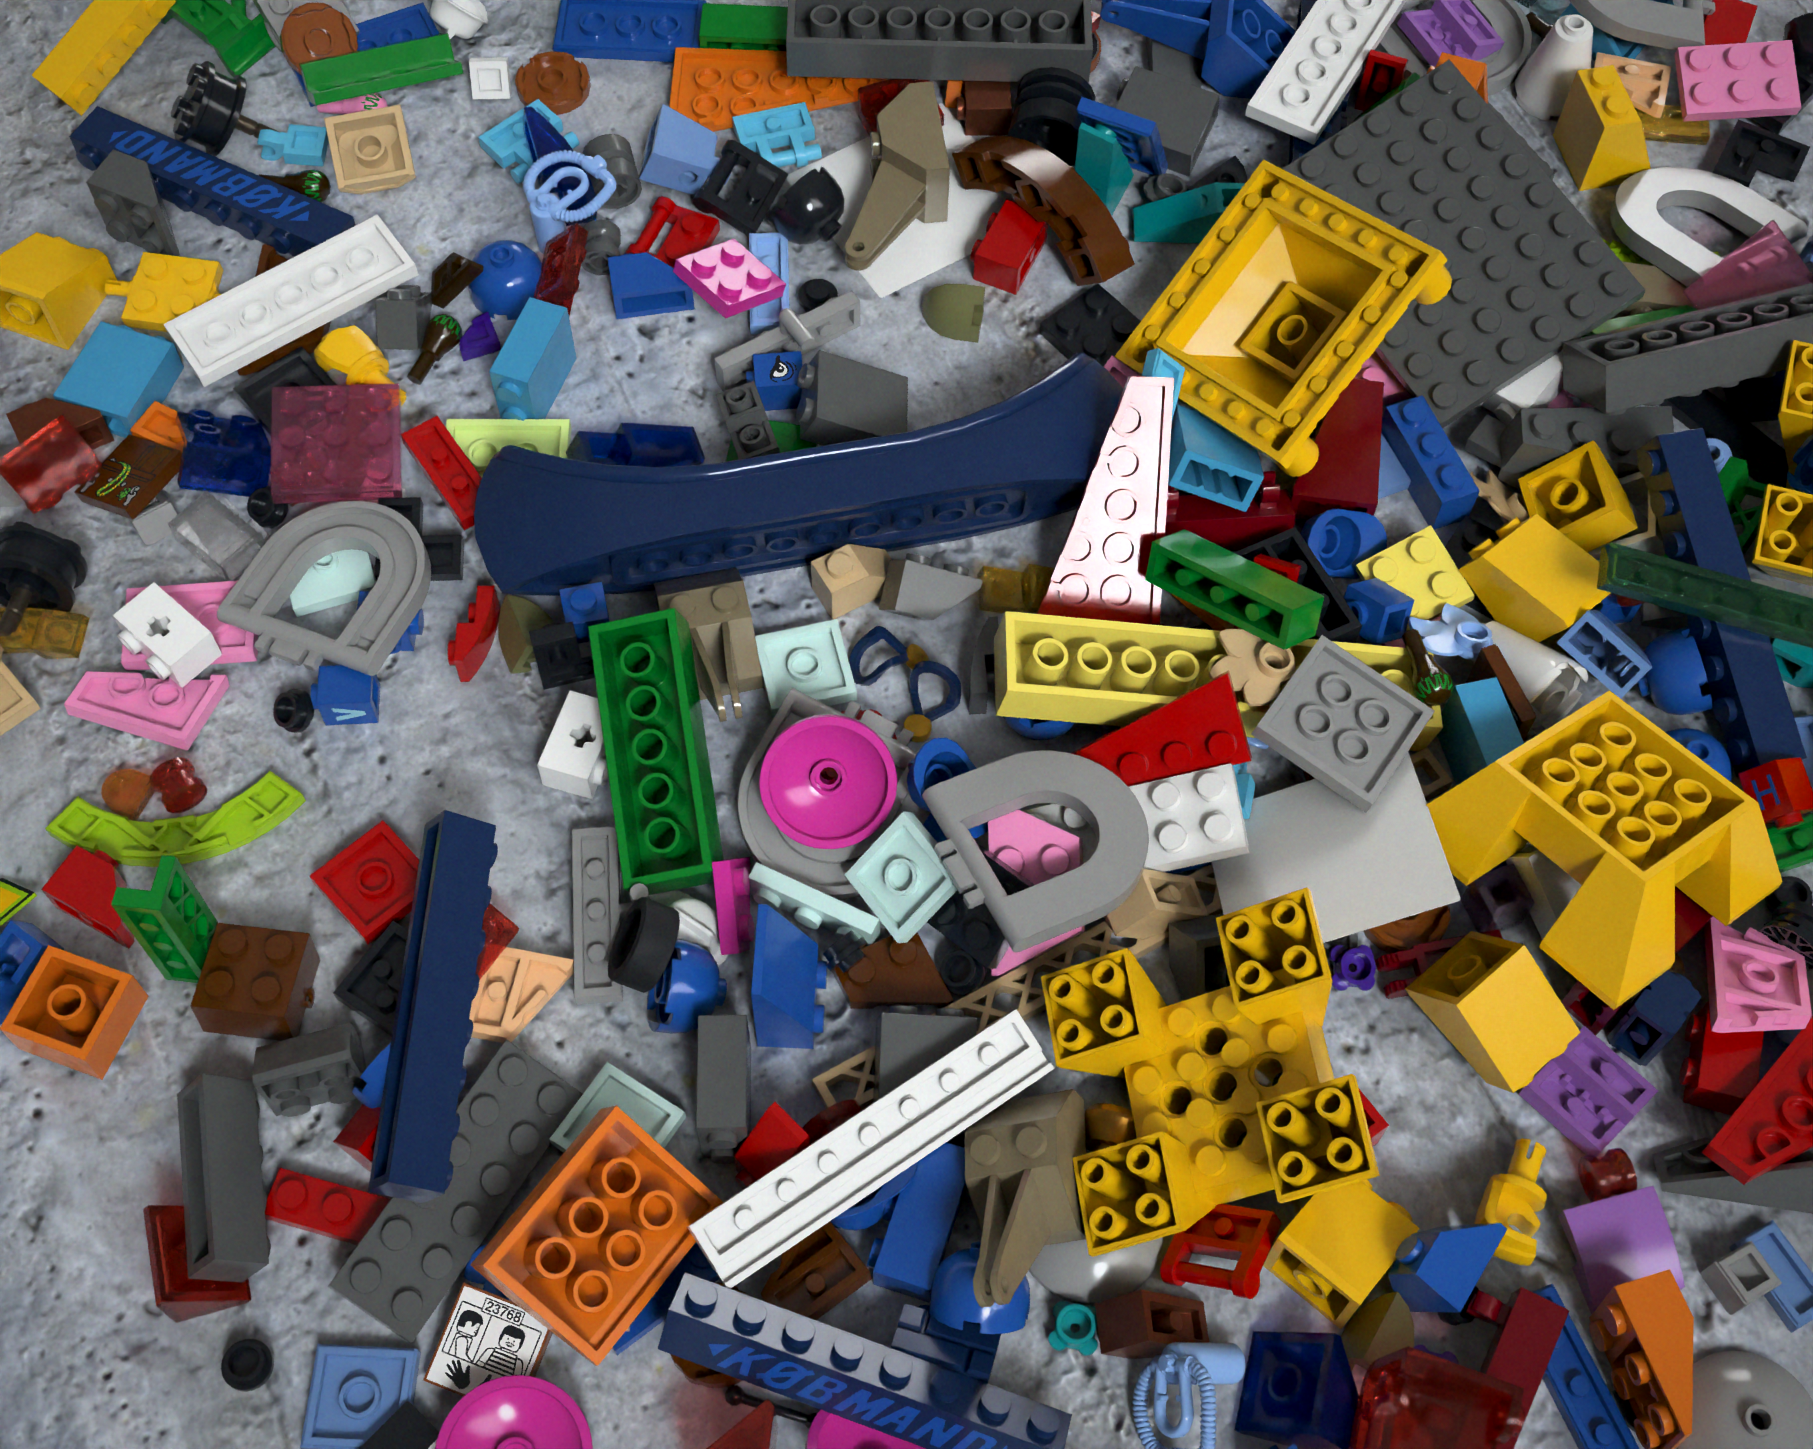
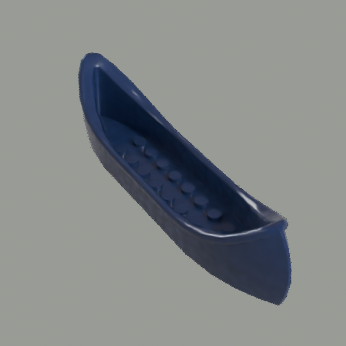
M1080 352L1073 355L1037 383L1012 397L959 419L910 432L716 464L674 467L606 465L562 458L508 445L501 448L492 457L480 482L474 511L475 538L487 571L502 593L560 596L559 589L602 582L604 595L625 594L654 590L653 583L731 568H738L741 577L804 567L811 565V561L847 544L880 548L891 552L956 541L1014 528L1077 509L1123 388L1100 363L1085 353Z

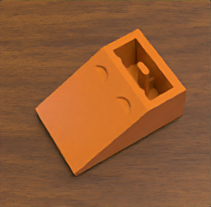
M1669 1269L1614 1286L1589 1317L1591 1338L1597 1349L1601 1352L1604 1351L1613 1369L1611 1377L1617 1394L1623 1400L1628 1399L1637 1417L1634 1420V1428L1638 1440L1645 1449H1676L1692 1434L1694 1317Z

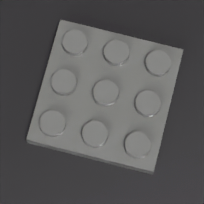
M1321 635L1258 723L1252 735L1366 813L1374 804L1435 711Z

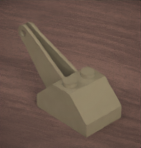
M933 81L910 83L877 115V132H870L872 156H877V159H870L872 184L851 234L845 243V263L850 269L861 271L870 267L915 219L923 223L947 221L950 166Z
M738 568L653 583L658 611L675 608L689 622L700 700L707 699L718 715L719 721L724 722L727 721L723 696L730 695L735 719L743 718L739 693L763 688L752 616L744 582Z
M1074 1089L1008 1100L969 1126L965 1132V1181L982 1231L979 1258L973 1277L974 1295L977 1303L982 1308L991 1307L994 1302L998 1305L1009 1304L1018 1286L1045 1245L1086 1239L1072 1160L1074 1157L1086 1154L1084 1099Z

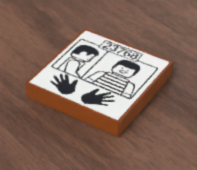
M463 1282L423 1381L464 1397L474 1388L492 1379L512 1375L535 1377L553 1333L513 1301Z

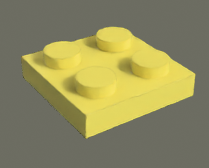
M1431 525L1356 564V572L1362 581L1378 578L1413 598L1414 604L1410 617L1432 620L1441 616L1442 609L1446 603L1460 608L1474 599V593ZM1409 623L1407 625L1406 631L1410 630Z

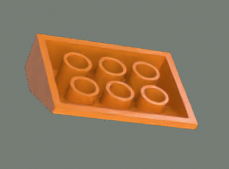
M617 1105L601 1108L470 1265L507 1298L592 1364L598 1366L695 1244L696 1241L687 1227L724 1202Z

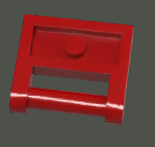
M658 197L651 209L653 214L635 244H630L624 254L649 253L665 222L674 224L662 247L657 255L649 254L674 268L676 259L709 248L720 231L719 219L677 206L667 197Z
M1218 1204L1186 1231L1174 1235L1161 1263V1279L1166 1284L1182 1286L1187 1282L1231 1290L1236 1297L1253 1299L1260 1287L1259 1274L1282 1223L1274 1211ZM1192 1253L1236 1260L1238 1262L1235 1269L1230 1270L1190 1263L1189 1260Z

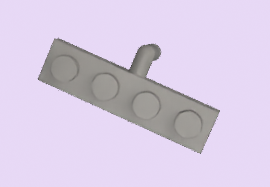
M851 290L839 297L827 300L823 305L805 314L796 315L791 309H783L779 314V327L771 331H764L756 338L736 348H730L714 358L717 384L723 392L746 384V371H754L753 354L801 351V354L804 355L859 327L860 300Z
M615 826L572 829L576 1005L622 1002L623 985L613 982L608 977L610 952L621 921L624 919L629 908L641 897L650 899L648 888L640 883L633 885L630 889L631 902L621 903L620 858Z

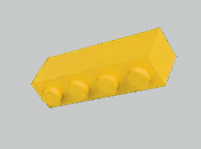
M93 0L32 76L82 116L167 14L176 0Z

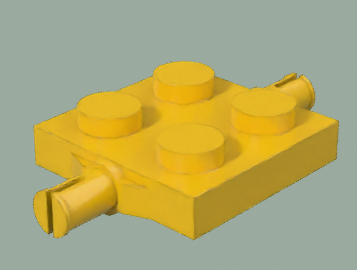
M143 252L136 274L129 282L108 278L106 280L107 283H105V292L107 295L127 297L121 316L125 326L167 332L163 324L221 295L219 293V284L224 270L218 261Z

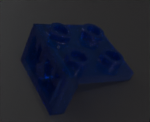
M192 409L189 413L177 412L176 422L184 442L177 481L180 489L250 497L255 490L268 485L273 450L260 423L244 415H234L231 419L215 417L213 413L200 409Z

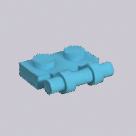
M539 99L478 137L480 147L503 169L515 161L520 164L510 171L512 178L518 184L524 181L526 172L540 157L547 156L551 152H559V150H567L568 152V150H572L579 145V140L573 132H569L562 138L558 135L563 131L562 120ZM542 144L546 146L545 149L535 155L531 153L532 150Z
M805 102L732 117L737 141L753 152H757L758 155L778 168L795 164L796 168L808 165V161L822 158L819 143L808 146L804 145V142L815 140V129ZM788 145H790L791 148L789 150L774 153L771 152V149Z

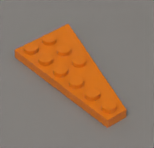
M676 47L669 107L715 132L733 128L732 117L802 102L806 103L809 112L896 93L897 79L787 76L786 51Z

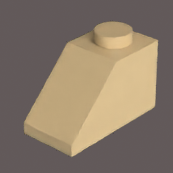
M847 544L811 561L812 589L832 620L882 596L889 561L892 560L885 549Z
M1143 869L1140 880L1130 896L1118 908L1104 917L1115 936L1145 939L1169 932V923L1208 916V912L1193 877Z

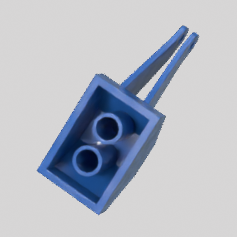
M1102 0L1100 11L1101 18L1106 22L1130 29L1203 60L1201 77L1206 83L1227 97L1252 99L1296 33L1287 22L1262 0Z

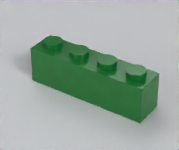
M703 3L699 32L700 48L786 51L788 7Z
M1185 529L1152 541L1145 581L1283 650L1316 636L1324 601L1323 595Z

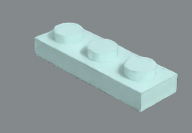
M757 862L749 874L750 892L757 903L767 904L774 910L778 908L784 909L794 914V918L802 925L811 929H818L819 926L835 933V937L838 940L848 932L853 931L858 939L863 937L867 941L864 947L878 941L880 937L879 918Z

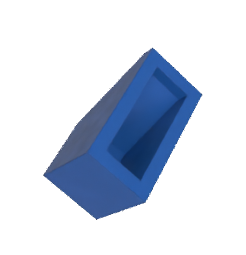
M647 252L607 257L616 319L695 309L693 289L673 272V267Z

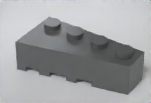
M1672 406L1627 408V411L1620 415H1606L1595 407L1520 409L1500 435L1501 471L1527 475L1594 440L1618 479L1640 472L1636 450L1657 435L1674 432Z

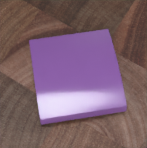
M1435 0L1431 9L1403 12L1397 23L1430 66H1436L1442 52L1478 61L1498 51L1505 43L1470 0Z
M1583 1026L1579 1030L1581 1033L1568 1044L1565 1052L1551 1059L1534 1076V1079L1520 1091L1519 1095L1593 1161L1658 1090L1588 1028Z
M1654 1186L1563 1210L1558 1215L1577 1261L1572 1269L1591 1315L1614 1286L1665 1270H1671L1680 1290L1685 1287L1674 1239Z

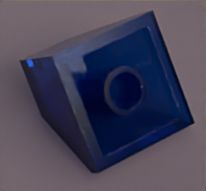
M1253 1331L1234 1430L1244 1435L1285 1446H1291L1295 1443L1298 1449H1354L1361 1401L1341 1336L1336 1333Z

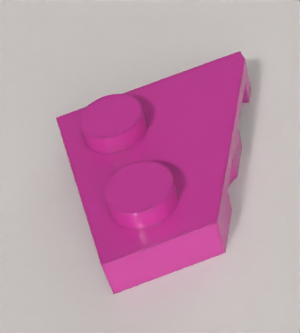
M750 857L712 862L721 955L738 954L750 950V942L754 940V922L750 914Z

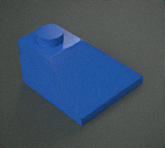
M1501 1223L1441 1226L1413 1233L1398 1247L1395 1255L1397 1260L1388 1274L1393 1292H1399L1409 1306L1410 1312H1461L1506 1233L1507 1228Z

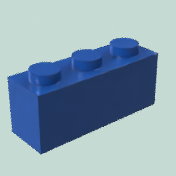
M1423 395L1387 406L1382 417L1381 433L1411 479L1407 490L1428 526L1431 525L1435 530L1460 522L1465 516L1469 517L1480 491Z
M946 1142L918 1161L915 1177L907 1188L887 1201L882 1220L890 1223L884 1240L875 1238L867 1261V1266L874 1268L873 1285L928 1303L930 1302L934 1274L944 1259L967 1187L965 1181V1148Z

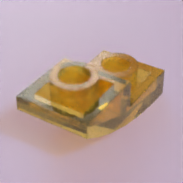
M1028 564L1023 572L983 566L977 574V579L983 580L981 589L978 590L979 610L997 613L1010 611L1036 614L1054 568Z
M0 608V620L6 608ZM26 608L17 630L12 632L11 636L0 637V644L4 649L3 654L35 653L45 659L79 658L90 618L71 612Z

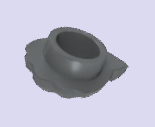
M1165 173L1149 177L1148 182L1143 185V191L1151 203L1186 192L1190 186L1186 185L1177 175Z

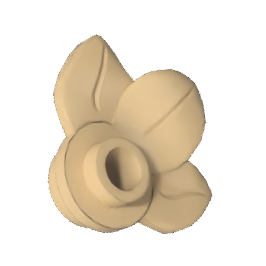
M1491 470L1486 473L1487 483L1477 479L1473 471L1470 473L1480 491L1478 495L1488 501L1491 508L1499 515L1504 524L1515 517L1521 523L1530 518L1523 496L1519 493L1512 494Z
M1243 629L1220 631L1218 635L1219 640L1228 656L1223 657L1212 667L1209 672L1210 679L1213 680L1218 675L1229 670L1234 691L1243 690V697L1248 706H1262L1272 702L1278 696L1280 685L1286 684L1295 672V661L1292 651L1289 648L1283 650L1271 643L1266 644L1263 639Z

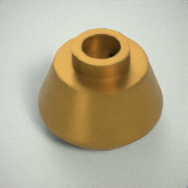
M1097 1103L1088 1107L1085 1110L1086 1149L1094 1152L1137 1139L1132 1111L1122 1106L1108 1103Z

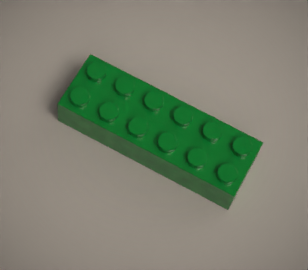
M675 608L588 626L623 887L630 892L633 885L638 883L644 884L648 888L649 895L714 883L712 862L721 861L724 858L689 622Z

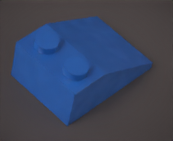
M758 904L751 987L757 1046L814 1049L815 1033L824 1032L825 1005L816 1004L817 989H826L827 986L826 965L828 963L827 961H819V948L815 941L767 904Z

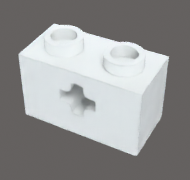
M154 582L112 615L121 630L117 634L121 643L134 655L141 651L148 658L145 662L160 679L165 680L169 676L181 688L222 655L212 633Z
M569 691L537 764L544 786L593 799L598 785L604 786L609 776L598 698Z

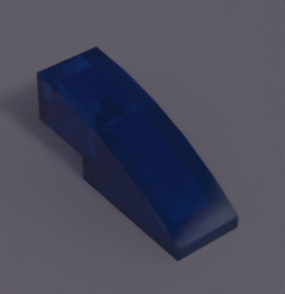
M532 106L524 108L523 131L532 163L551 152H559V150H567V152L571 150L573 152L566 139L546 118ZM569 161L551 164V166L542 170L538 175L539 188L558 169L567 166L582 169L581 165ZM588 174V190L582 197L566 207V211H577V209L587 205L596 196ZM574 176L564 177L557 183V187H553L549 192L557 193L558 199L561 200L568 195L567 190H575L581 181ZM597 212L591 214L590 217L587 216L586 219L583 218L582 221L565 222V224L570 226L588 223L596 220Z
M621 423L615 433L578 431L566 451L568 459L606 465L674 467L700 465L705 460L695 429L688 426Z

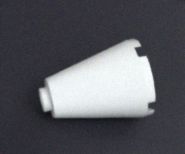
M1576 14L1560 17L1517 75L1514 83V89H1516L1517 93L1516 101L1528 114L1547 121L1550 120L1551 116H1560L1577 70L1591 68L1593 27L1587 19Z
M1497 621L1482 623L1491 630L1493 644L1499 647L1537 715L1528 735L1536 734L1532 730L1533 728L1542 725L1545 729H1548L1563 719L1582 696L1577 687L1581 679L1587 683V670L1577 661Z

